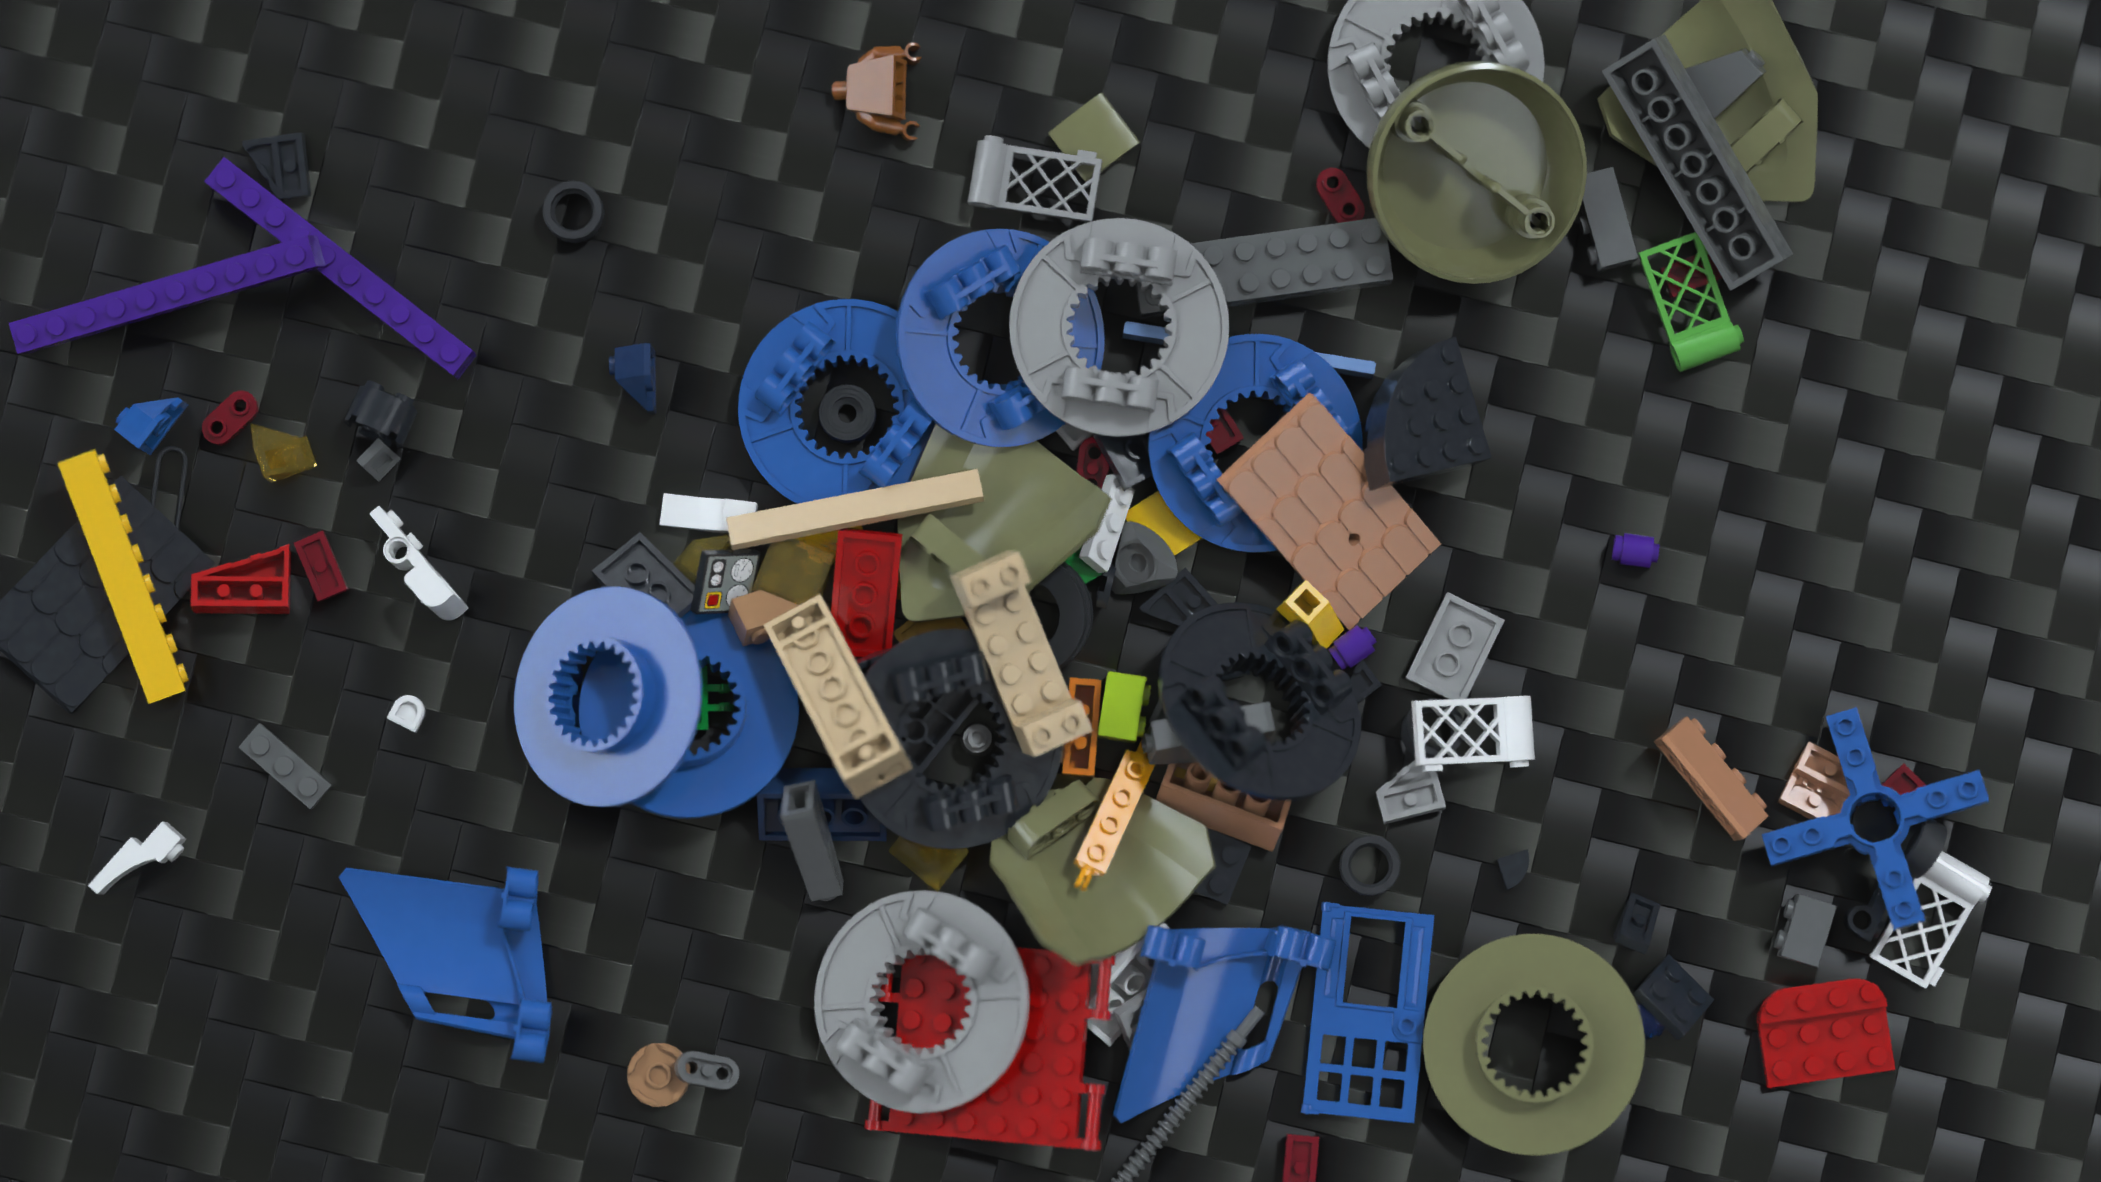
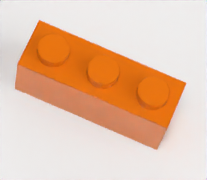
M1070 677L1069 694L1072 699L1081 701L1093 731L1064 744L1062 775L1094 778L1102 680Z

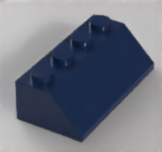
M781 768L768 786L757 795L759 840L789 841L781 818L784 786L815 780L832 841H887V827L872 815L860 797L857 799L854 797L837 768Z

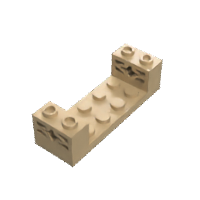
M1007 550L950 575L978 646L983 651L985 663L1022 752L1035 757L1093 731L1081 701L1072 699L1029 597L1025 584L1030 583L1031 580L1020 553Z
M820 594L764 624L839 773L856 799L913 768L847 646L845 637L833 614Z

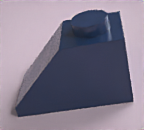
M650 343L615 348V356L609 357L610 375H615L616 382L649 414H656L654 348Z

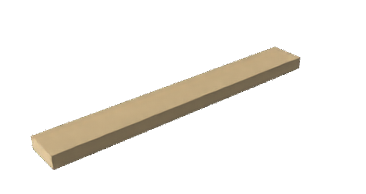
M978 469L886 486L884 488L881 487L726 517L732 550L984 502V496Z

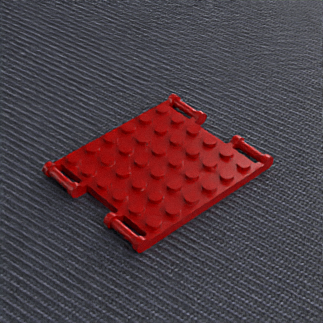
M1017 948L1027 975L1029 1014L1020 1048L1005 1073L989 1089L973 1100L943 1111L916 1113L890 1108L889 1121L881 1120L882 1104L870 1099L868 1119H865L864 1129L1100 1150L1101 1140H1098L1101 1095H1105V1085L1083 1083L1088 1019L1111 1020V1011L1108 1010L1111 970L1112 965H1115L1116 956L1099 961H1089L1076 966L1052 950ZM915 955L913 959L904 958L900 993L892 992L893 974L890 973L885 975L889 983L880 987L885 992V996L879 998L878 1001L899 1003L896 1037L902 1039L901 1044H911L912 1048H935L936 1045H946L945 1040L957 1039L954 1033L956 1030H964L965 1027L961 1020L970 1017V1014L965 1011V1007L972 1005V1001L965 998V995L971 990L970 987L963 986L962 984L966 976L958 975L955 968L950 966L947 961L937 958V956ZM1092 964H1099L1096 1009H1089ZM1082 1093L1089 1094L1085 1139L1078 1138Z

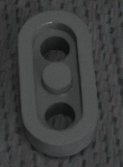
M690 1051L681 1054L674 1066L678 1079L687 1084L725 1090L733 1087L739 1079L737 1064L727 1057ZM688 1062L694 1064L695 1069L692 1074H689L685 1069ZM718 1068H722L725 1071V1077L722 1080L716 1076Z

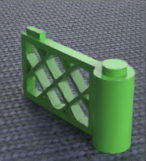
M1696 232L1638 253L1669 340L1673 360L1680 372L1740 351V344L1744 342L1739 325L1733 326L1730 322L1707 257L1709 253ZM1691 240L1694 241L1697 250L1692 263L1677 257L1681 245ZM1675 246L1674 251H1673L1672 254L1669 253V252H1667V251H1665L1666 249H1669V248H1672V247ZM1659 252L1670 258L1663 274L1651 269L1647 256ZM1699 259L1701 261L1703 268L1696 266ZM1674 260L1690 267L1683 284L1667 277ZM1694 270L1706 275L1708 283L1703 293L1687 286ZM1654 275L1660 278L1658 285ZM1665 280L1680 287L1673 304L1663 300L1660 290ZM1710 289H1711L1713 298L1707 296V294H1708V292H1709ZM1685 290L1701 297L1694 313L1678 307ZM1705 299L1716 304L1720 314L1719 318L1708 321L1698 316ZM1665 305L1671 308L1669 314H1667ZM1675 310L1691 317L1686 330L1674 334L1670 321ZM1695 320L1702 322V324L1692 327Z

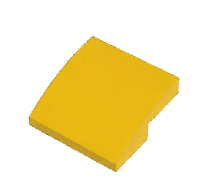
M1159 491L1128 510L1127 522H1137L1154 531L1167 543L1174 556L1203 539L1175 517Z

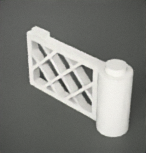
M1531 696L1412 701L1416 766L1422 765L1423 772L1443 771V764L1510 762V768L1529 767V760H1535ZM1471 705H1476L1473 710L1469 707ZM1484 705H1493L1494 719L1489 725L1477 715ZM1455 706H1460L1468 714L1460 726L1448 716ZM1423 707H1430L1439 716L1431 727L1423 721ZM1472 720L1484 730L1475 742L1464 732ZM1443 721L1455 731L1446 743L1435 733ZM1488 735L1496 742V755H1487L1479 747ZM1459 736L1470 746L1463 757H1459L1450 748ZM1431 737L1442 749L1434 758H1425L1424 745ZM1476 752L1479 756H1472V754ZM1445 753H1447L1450 756L1442 758L1445 755Z
M1941 851L1938 859L1929 871L1922 877L1914 878L1913 880L1915 890H1917L1920 883L1932 889L1935 902L1921 905V908L1924 910L1936 906L1941 924L1923 928L1922 923H1919V930L1901 934L1899 929L1896 930L1897 936L1890 937L1893 927L1891 921H1889L1870 957L1925 989L1929 983L1935 986L1944 971L1939 966L1970 912L1978 901L1984 903L1992 890V886L1988 885L1990 878ZM1937 892L1948 899L1939 901ZM1955 902L1964 907L1958 919L1945 922L1941 909L1942 904ZM1954 925L1948 935L1947 927ZM1942 928L1945 937L1942 947L1929 950L1925 932ZM1920 934L1925 951L1907 956L1903 938ZM1895 940L1899 941L1902 958L1889 961L1879 955L1886 943ZM1938 953L1932 962L1930 954ZM1926 956L1929 969L1924 978L1921 979L1912 974L1908 960ZM1904 962L1906 970L1896 964Z

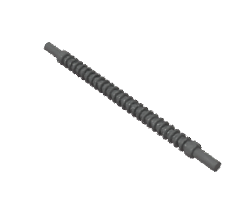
M1255 1005L1237 1029L1230 1030L1226 1035L1227 1041L1221 1042L1222 1048L1220 1050L1215 1049L1216 1055L1214 1057L1209 1056L1210 1063L1203 1064L1205 1067L1203 1071L1198 1070V1078L1193 1077V1084L1186 1085L1188 1090L1180 1093L1182 1096L1180 1100L1175 1099L1176 1105L1174 1107L1169 1106L1170 1113H1164V1120L1157 1121L1159 1124L1158 1128L1153 1127V1134L1151 1136L1146 1135L1148 1140L1145 1143L1140 1142L1141 1149L1134 1150L1136 1155L1134 1157L1129 1156V1164H1123L1124 1170L1117 1171L1119 1176L1112 1178V1182H1133L1132 1178L1134 1176L1139 1177L1138 1171L1140 1169L1145 1170L1144 1163L1151 1162L1149 1159L1151 1155L1156 1156L1155 1150L1162 1148V1141H1168L1166 1136L1174 1133L1173 1127H1179L1178 1121L1180 1119L1185 1120L1184 1113H1190V1106L1197 1105L1195 1100L1203 1097L1201 1095L1203 1090L1208 1091L1207 1085L1209 1083L1214 1084L1213 1077H1219L1218 1071L1220 1069L1225 1070L1224 1064L1231 1062L1230 1056H1236L1237 1052L1235 1050L1237 1048L1242 1049L1247 1043L1245 1038L1265 1014Z

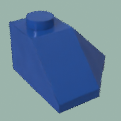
M178 397L133 404L130 409L126 407L116 419L118 425L114 430L134 446L151 455L187 408L188 404Z

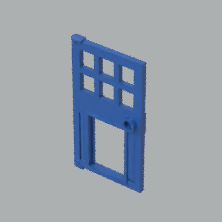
M1322 902L1320 935L1334 939L1337 942L1329 971L1327 972L1319 968L1316 971L1304 1101L1301 1106V1113L1306 1115H1319V1113L1414 1123L1434 915L1340 906V904ZM1351 917L1405 922L1397 1008L1343 1003ZM1324 1034L1346 1037L1343 1065L1321 1063ZM1354 1038L1377 1040L1374 1069L1352 1066ZM1386 1041L1408 1043L1405 1072L1383 1070ZM1320 1071L1342 1074L1340 1102L1317 1100ZM1351 1075L1374 1078L1371 1105L1348 1103ZM1382 1078L1405 1081L1401 1109L1379 1106Z

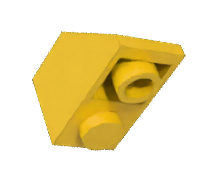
M1307 580L1302 582L1277 608L1290 623L1295 620H1301L1308 625L1312 632L1311 643L1313 645H1322L1327 649L1344 631L1329 601Z

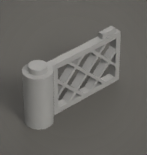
M985 135L984 140H978L967 203L981 208L1005 209L1091 222L1093 221L1102 159L1096 158L1097 152L1078 150L1077 155L1017 147L1004 144L1001 137ZM1014 154L1028 156L1034 166L1019 176L1012 167ZM1033 157L1044 158V159H1042L1041 161H1039V162L1037 163ZM1049 160H1057L1064 167L1065 171L1050 181L1041 169V166ZM1065 162H1071L1074 164L1068 168ZM1082 164L1094 166L1093 177L1081 186L1072 171ZM1038 170L1047 184L1032 194L1022 180ZM1011 172L1016 178L1012 182H1010ZM1069 174L1078 188L1063 199L1054 187V184ZM1018 183L1021 184L1029 195L1019 204L1006 202L1008 190ZM1091 185L1090 195H1088L1085 189ZM1048 188H1051L1060 201L1051 208H1043L1036 200V197ZM1080 192L1088 200L1086 214L1073 212L1067 204L1069 200ZM1030 201H1033L1036 206H1030L1026 204ZM1064 205L1067 211L1057 209Z

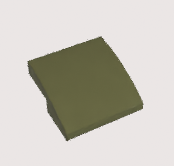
M1103 93L1091 99L1048 133L1064 154L1077 155L1078 150L1097 152L1096 158L1102 159L1101 172L1112 163L1119 161L1140 143ZM1082 164L1076 168V171L1087 182L1093 177L1094 166Z

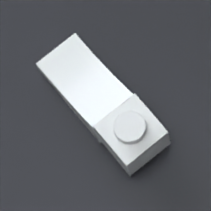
M664 493L660 526L729 533L726 517L757 512L758 504L756 502Z
M161 822L143 843L137 838L131 837L88 886L97 894L104 895L122 877L142 865L156 860L159 863H166L168 860L173 862L183 852L184 847L182 844L186 841V838L168 822Z

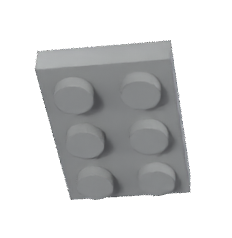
M1447 592L1405 679L1448 700L1467 699L1505 620Z

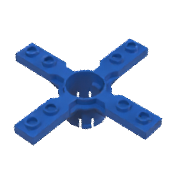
M1857 707L1826 716L1850 795L1844 801L1841 812L1828 817L1822 816L1762 834L1771 867L1851 844L1860 854L1867 855L1869 853L1893 930L1925 922L1901 843L1907 837L1911 825L1989 803V797L1980 770L1923 786L1915 791L1900 795L1892 788L1882 786ZM1881 799L1883 806L1895 807L1893 814L1899 829L1891 838L1872 843L1856 835L1850 820L1856 810V806L1859 807L1867 802Z

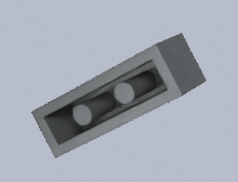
M1610 167L1587 173L1585 192L1580 206L1582 216H1579L1578 220L1582 234H1588L1591 246L1587 247L1590 264H1596L1597 270L1600 272L1634 263L1638 259L1614 168Z

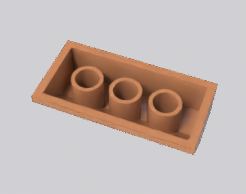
M1686 716L1657 738L1654 743L1734 841L1744 839L1768 817L1764 811L1767 806L1757 793L1751 795L1745 788L1744 784L1747 781L1736 768L1731 770L1723 761L1727 757L1716 743L1709 744L1703 736L1706 733L1703 726L1695 718L1690 720Z
M1198 763L1168 764L1155 800L1207 826V828L1273 852L1282 832L1292 800L1277 801L1254 797L1231 788L1219 780L1212 793L1207 788L1211 778L1214 776ZM1176 767L1187 769L1184 779L1173 776Z

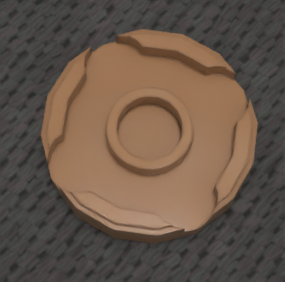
M652 1043L641 1048L631 1058L627 1069L628 1083L632 1093L642 1103L653 1107L668 1106L677 1102L687 1092L689 1084L678 1079L674 1069L677 1058L683 1053L677 1047L666 1043ZM688 1062L685 1066V1069L689 1074H691V1067Z

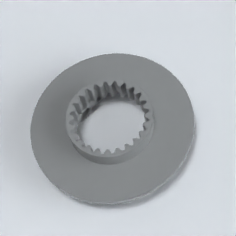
M1349 0L1335 24L1328 53V76L1331 92L1339 113L1347 126L1370 149L1373 135L1381 118L1391 103L1401 94L1393 77L1390 75L1391 65L1387 63L1390 61L1392 53L1389 51L1393 50L1395 41L1400 39L1402 31L1407 33L1410 30L1411 23L1419 27L1422 19H1425L1428 24H1432L1434 18H1438L1441 25L1450 20L1454 29L1460 25L1463 26L1462 34L1464 36L1472 34L1471 44L1480 45L1476 53L1479 56H1484L1481 61L1502 63L1519 68L1543 82L1544 52L1542 41L1534 18L1522 0ZM1421 116L1414 117L1421 123Z
M1114 218L1091 221L1065 231L1042 248L1024 271L1015 291L1010 312V341L1013 356L1022 379L1031 393L1047 410L1062 421L1081 430L1106 436H1133L1163 428L1187 414L1200 402L1213 385L1222 367L1228 345L1229 315L1227 303L1221 284L1207 260L1197 249L1176 233L1150 222L1136 219ZM1115 279L1117 284L1121 285L1124 279H1128L1131 287L1139 282L1141 283V291L1144 292L1151 289V298L1161 299L1158 306L1159 309L1167 310L1163 316L1164 321L1170 322L1165 327V333L1170 336L1165 337L1163 345L1167 349H1160L1158 352L1160 360L1153 358L1150 362L1151 369L1142 366L1138 376L1133 371H1129V374H1121L1120 372H1117V374L1109 373L1106 370L1101 371L1095 365L1087 368V359L1077 358L1079 356V348L1071 347L1075 342L1074 336L1068 335L1073 332V324L1068 321L1075 318V312L1071 308H1079L1080 300L1078 297L1086 299L1088 297V288L1093 291L1098 290V282L1109 286L1110 280Z
M934 891L897 893L868 905L854 915L837 933L823 957L816 981L814 998L815 1017L821 1042L834 1066L855 1089L875 1102L893 1109L916 1113L937 1112L960 1106L981 1095L996 1083L1012 1063L1020 1048L1029 1014L1027 975L1018 950L1006 931L992 916L973 903L954 895ZM915 955H933L947 961L950 966L957 970L956 973L958 975L966 976L962 984L963 986L970 987L971 991L965 995V998L971 1000L972 1005L965 1007V1011L970 1014V1017L961 1020L965 1028L964 1030H956L954 1032L957 1039L945 1040L946 1045H936L935 1048H912L911 1044H901L902 1039L900 1037H891L894 1030L892 1028H884V1024L888 1019L887 1017L880 1016L879 1012L885 1009V1005L879 1003L878 999L885 996V992L880 987L889 983L885 976L886 973H895L893 964L903 965L904 958L913 959Z

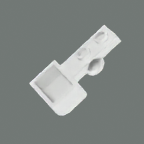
M380 506L375 508L370 515L389 536V539L384 544V556L399 570L406 571L412 569L405 575L404 580L417 597L443 620H454L469 609L419 551L423 547L419 540L411 532L406 536L400 529L404 523L391 509L386 513ZM401 547H407V554L401 559H396L397 550Z

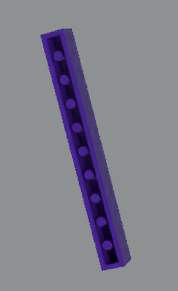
M223 157L204 181L210 188L281 243L306 235L317 236L326 266L316 270L457 380L477 356L471 348L225 157Z
M306 235L9 323L17 354H27L325 267L326 264L318 237Z

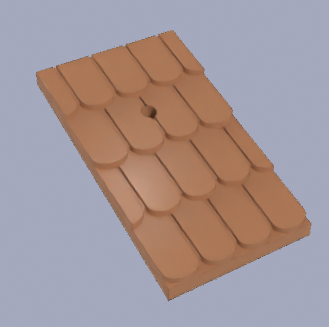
M1310 392L1217 479L1218 483L1304 581L1307 580L1329 601L1339 621L1348 630H1351L1361 618L1365 617L1383 600V597H1386L1402 582L1406 575H1409L1428 557V554L1441 545L1393 486L1369 490L1363 451Z

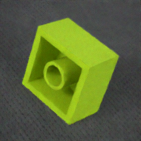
M1108 671L1097 738L1135 744L1136 737L1142 738L1146 717L1140 716L1141 707L1148 705L1151 690L1150 685H1145L1146 677Z

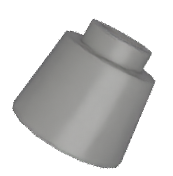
M981 722L971 723L966 726L961 732L960 737L961 747L965 753L977 758L989 754L994 748V742L996 741L991 727Z

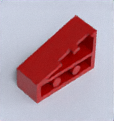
M287 544L273 551L263 554L258 553L244 560L234 563L229 562L191 574V608L193 613L290 614V545Z

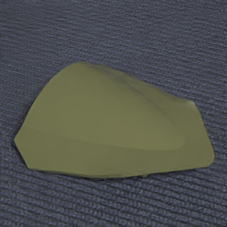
M1701 0L1663 35L1667 37L1684 68L1744 48L1749 52L1754 50L1761 56L1765 62L1763 68L1767 72L1725 109L1715 121L1762 201L1799 202L1809 199L1813 194L1815 185L1818 93L1773 0ZM1609 86L1597 99L1609 136L1658 167L1613 89Z
M935 423L910 482L978 469L984 502L898 518V534H903L900 559L903 614L912 622L966 617L950 575L1007 550L1020 553L1031 580L1030 583L1025 584L1027 592H1029L1036 584L1099 532L1112 498L1062 462L1038 441L1012 447H988L962 440Z
M1057 773L1043 802L1038 807L1035 805L1031 807L1029 813L1018 820L1012 829L1009 827L1007 834L991 842L990 865L1006 886L1040 943L1078 966L1089 961H1099L1112 957L1145 938L1148 925L1160 926L1191 896L1216 865L1207 826L1142 793L1103 877L1092 876L1086 891L1080 890L1082 883L1078 889L1075 888L1074 883L1081 869L1074 864V860L1111 780L1096 777L1068 776Z

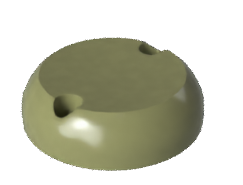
M1486 61L1461 62L1444 66L1424 75L1402 91L1381 118L1373 135L1367 161V189L1370 204L1378 224L1395 249L1408 261L1428 273L1446 280L1470 284L1490 283L1510 278L1526 271L1550 254L1567 234L1579 212L1587 179V158L1580 128L1562 98L1532 74L1506 64ZM1421 116V123L1414 117ZM1532 213H1534V214L1540 213V215H1541L1540 220H1539L1536 216H1534Z

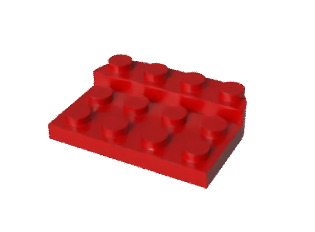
M1844 979L1781 988L1773 991L1763 1001L1757 1013V1027L1767 1088L1895 1070L1886 1006L1888 1005L1879 987L1863 979Z

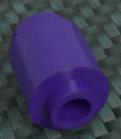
M1623 533V536L1615 535L1612 560L1619 561V564L1650 568L1651 562L1657 563L1660 544L1654 543V537L1630 533Z
M1356 625L1333 641L1334 645L1328 650L1343 670L1348 666L1352 668L1375 652L1372 645L1377 643L1367 627L1361 630Z

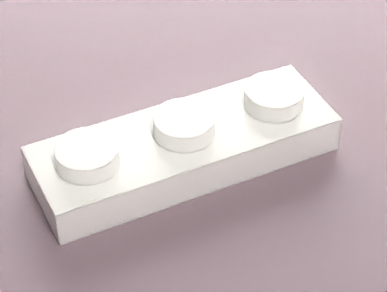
M1114 474L1106 475L1102 490L1112 500L1099 532L1082 546L1079 555L1080 559L1098 573H1105L1109 570L1135 492L1132 487L1123 491Z

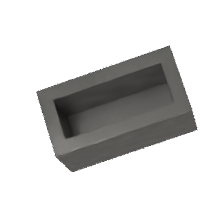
M1800 894L1795 895L1793 900L1789 899L1783 917L1788 918L1784 931L1779 930L1774 944V948L1778 949L1776 956L1810 967H1818L1836 906Z

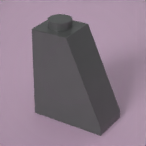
M1746 48L1685 68L1714 119L1767 72L1763 68L1765 62L1761 56L1754 50L1749 52Z

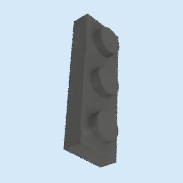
M261 723L254 728L239 746L243 752L311 810L333 786Z

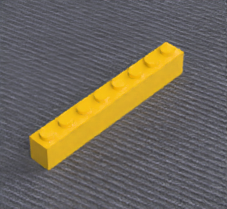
M96 449L58 462L148 703L150 704L185 691L184 683L189 681L183 663L177 665L173 653L177 652L178 649L172 633L166 635L161 624L167 621L161 604L154 605L150 593L155 592V588L150 575H143L139 563L144 562L139 545H132L128 533L133 532L127 514L120 515L116 503L122 502L115 484L109 485L105 473L110 472V468L104 453L98 455Z

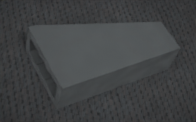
M1270 702L1242 706L1246 714V723L1259 728L1264 734L1265 739L1270 742L1275 732ZM1167 719L1150 723L1146 734L1142 736V750L1148 754L1149 765L1197 763L1177 739Z
M816 781L784 786L781 818L811 901L833 900L843 894L844 879Z

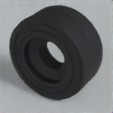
M840 385L828 391L823 397L819 406V420L825 433L833 440L841 443H855L867 437L874 428L876 408L871 396L862 388L855 385ZM845 405L853 406L857 411L855 420L850 423L842 422L838 417L839 410Z

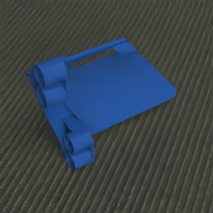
M506 867L507 878L505 889L345 868L340 874L339 879L370 931L397 981L405 1001L417 1020L515 1039L513 1054L510 1059L536 1063L544 1062L550 1035L552 1002H547L543 949L537 909L539 871ZM424 992L485 1000L493 1007L495 1016L492 1020L436 1013Z
M1148 925L1140 957L1155 959L1115 1105L1113 1113L1115 1119L1119 1123H1123L1156 1105L1180 1095L1181 1092H1186L1188 1090L1186 1085L1193 1084V1077L1198 1078V1070L1203 1071L1205 1069L1203 1064L1210 1063L1209 1056L1214 1057L1216 1055L1215 1049L1220 1050L1222 1048L1221 1042L1227 1041L1226 1035L1230 1030H1236L1253 1009L1260 985L1266 981H1273L1278 986V992L1264 1041L1248 1049L1237 1048L1235 1050L1237 1055H1231V1062L1224 1064L1225 1070L1220 1069L1218 1071L1220 1076H1214L1212 1080L1214 1081L1229 1074L1243 1073L1257 1067L1261 1063L1267 1062L1271 1057L1302 966L1306 967L1308 965L1328 972L1337 941L1305 930L1281 925L1274 928L1222 927L1169 929Z

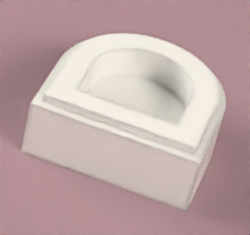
M402 696L395 701L387 719L417 733L425 717V706L415 696Z

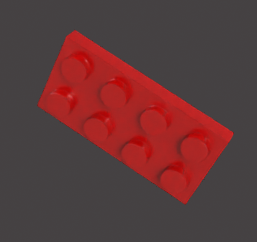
M850 528L838 530L831 613L854 657H865L876 651L892 648L903 534Z

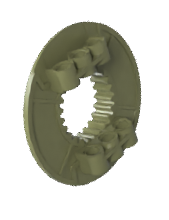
M1521 934L1501 938L1483 945L1462 959L1448 973L1436 991L1427 1013L1423 1035V1052L1432 1088L1441 1105L1461 1128L1485 1144L1500 1150L1524 1155H1546L1570 1150L1590 1141L1606 1130L1619 1117L1628 1105L1639 1082L1644 1061L1645 1042L1643 1023L1635 999L1624 980L1607 961L1583 945L1565 938L1545 934ZM1522 992H1525L1528 998H1532L1536 994L1543 999L1549 998L1554 1003L1560 1002L1564 1004L1563 1009L1565 1010L1573 1008L1572 1019H1580L1582 1022L1577 1028L1578 1031L1586 1033V1036L1580 1039V1043L1587 1046V1050L1581 1051L1579 1054L1584 1059V1063L1575 1065L1579 1072L1578 1075L1570 1074L1568 1076L1569 1085L1561 1082L1559 1084V1092L1554 1091L1552 1088L1547 1089L1545 1097L1540 1091H1535L1534 1095H1531L1527 1090L1519 1091L1516 1090L1515 1086H1505L1503 1078L1495 1080L1494 1076L1497 1071L1495 1069H1487L1486 1067L1491 1059L1482 1055V1052L1488 1049V1045L1482 1043L1481 1040L1489 1036L1484 1026L1492 1025L1493 1023L1489 1015L1491 1013H1500L1499 1004L1508 1006L1510 1004V996L1520 1000Z

